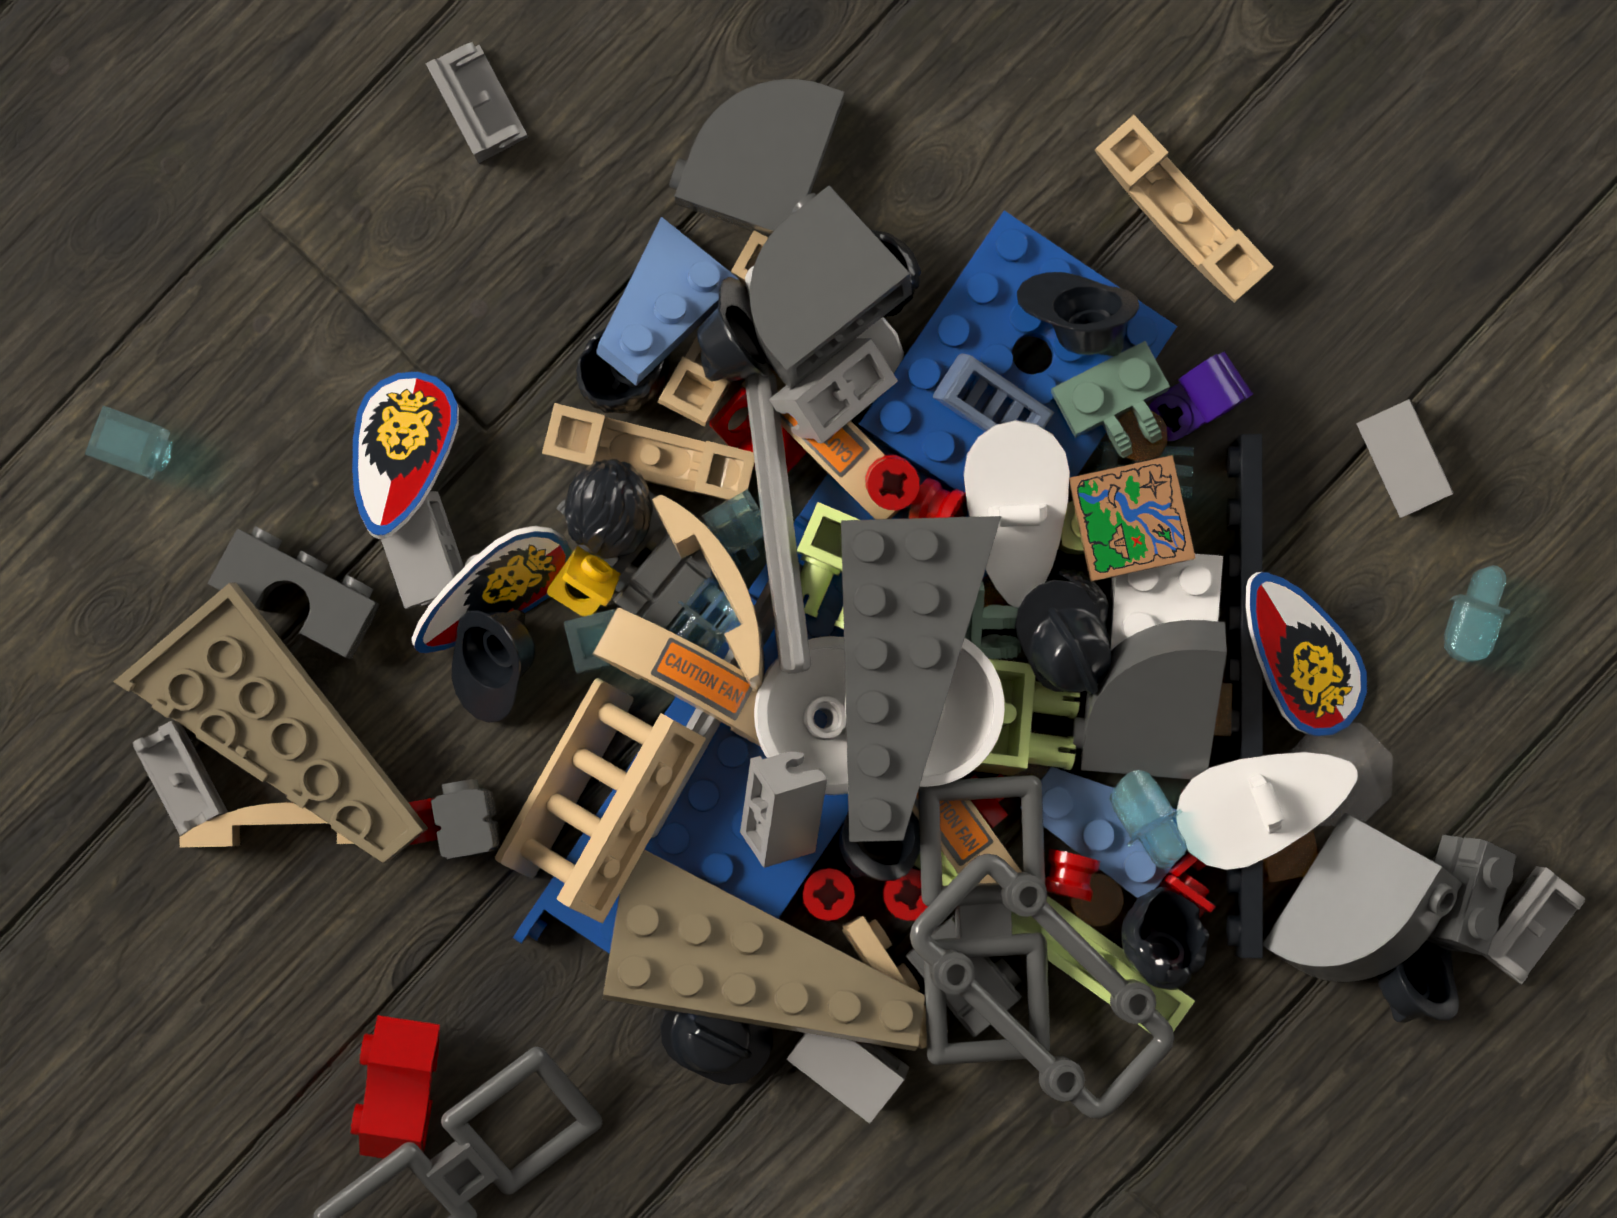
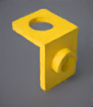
M577 545L548 587L547 593L583 618L590 619L600 604L607 606L621 573L610 567L600 557L590 554ZM566 582L589 598L579 599L574 597L568 591Z

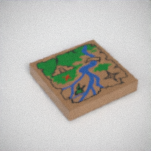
M1173 455L1069 478V486L1091 582L1195 559Z

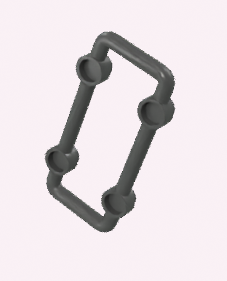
M988 853L979 855L967 864L915 920L910 932L911 944L915 951L930 965L929 976L932 983L947 994H960L1039 1071V1084L1047 1095L1058 1101H1070L1081 1113L1089 1118L1101 1119L1108 1117L1119 1108L1169 1053L1174 1043L1173 1028L1155 1009L1156 997L1149 986L1135 979L1126 980L1046 902L1047 890L1042 880L1026 872L1017 873L1004 859L997 855ZM986 875H990L1002 887L1001 898L1009 911L1019 916H1032L1111 994L1110 1005L1117 1017L1128 1023H1141L1153 1035L1151 1042L1099 1098H1096L1084 1086V1072L1078 1064L1064 1056L1054 1057L974 979V965L967 956L957 950H944L931 937V934Z

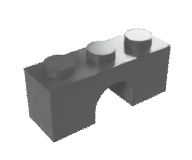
M256 526L251 534L237 528L207 584L221 590L228 583H237L256 609L260 611L269 595L277 587L284 584H298L304 589L310 602L309 615L299 633L346 658L352 659L381 604L370 599L374 589L346 575L342 583L324 574L328 564L303 551H300L296 559L278 550L283 540Z

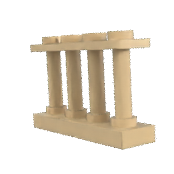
M596 678L498 850L495 859L502 865L529 878H534L539 868L565 883L557 897L558 901L603 924L706 738L660 713L654 726L647 724L628 713L633 703L632 696ZM616 731L642 744L628 772L602 758ZM591 776L617 791L602 818L576 804ZM565 822L591 837L576 865L550 850Z

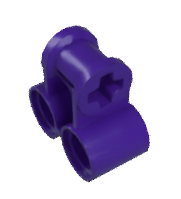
M1222 352L1210 357L1178 379L1179 383L1157 397L1149 405V409L1161 431V440L1175 441L1192 433L1203 424L1221 417L1248 399L1253 393L1226 353ZM1165 404L1170 409L1178 406L1182 409L1184 414L1178 419L1181 428L1176 424L1169 426L1164 424L1162 418L1168 413Z

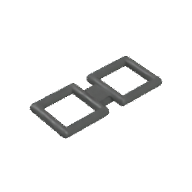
M1026 775L958 779L938 786H919L922 901L927 907L947 887L942 886L940 802L1021 797L1024 872L1036 876L1045 885L1042 783L1038 777ZM997 882L980 883L955 908L956 938L934 940L944 950H957L968 958L1026 954L1029 1033L1050 1052L1046 937L1038 932L1012 934L1011 911L1003 904L1001 898L1002 887ZM924 960L927 1058L932 1064L949 1065L1026 1059L1006 1039L948 1043L946 993L932 983L929 976L930 965Z
M533 1047L443 1114L441 1119L442 1126L455 1142L431 1160L415 1143H404L318 1207L314 1212L313 1218L342 1217L407 1167L451 1214L447 1218H477L476 1210L468 1202L470 1198L492 1182L505 1195L515 1193L598 1131L602 1126V1117L550 1055L541 1047ZM536 1072L577 1120L509 1170L468 1122Z

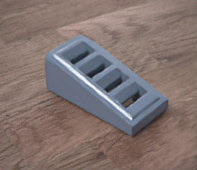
M959 354L933 394L934 399L985 432L994 425H997L992 419L1006 397L1011 398L1013 401L998 424L1017 420L1025 407L1031 411L1025 422L1035 423L1044 429L1054 414L1052 410L973 356L967 354ZM973 374L976 378L961 400L957 396L970 375ZM989 384L995 389L979 412L974 409V406Z

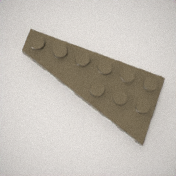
M228 583L113 681L126 691H132L149 702L153 709L166 718L174 719L195 733L196 738L260 781H266L287 795V799L300 808L308 809L329 823L333 830L382 863L390 861L428 829L237 583Z
M644 850L619 894L602 999L916 1051L919 1045L925 995Z

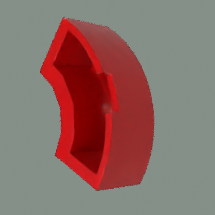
M378 1015L374 1034H364L360 1064L367 1065L364 1104L356 1103L351 1123V1134L359 1135L360 1155L384 1159L406 1142L415 1143L424 1152L433 1102L430 1100L432 1071H437L439 1024Z

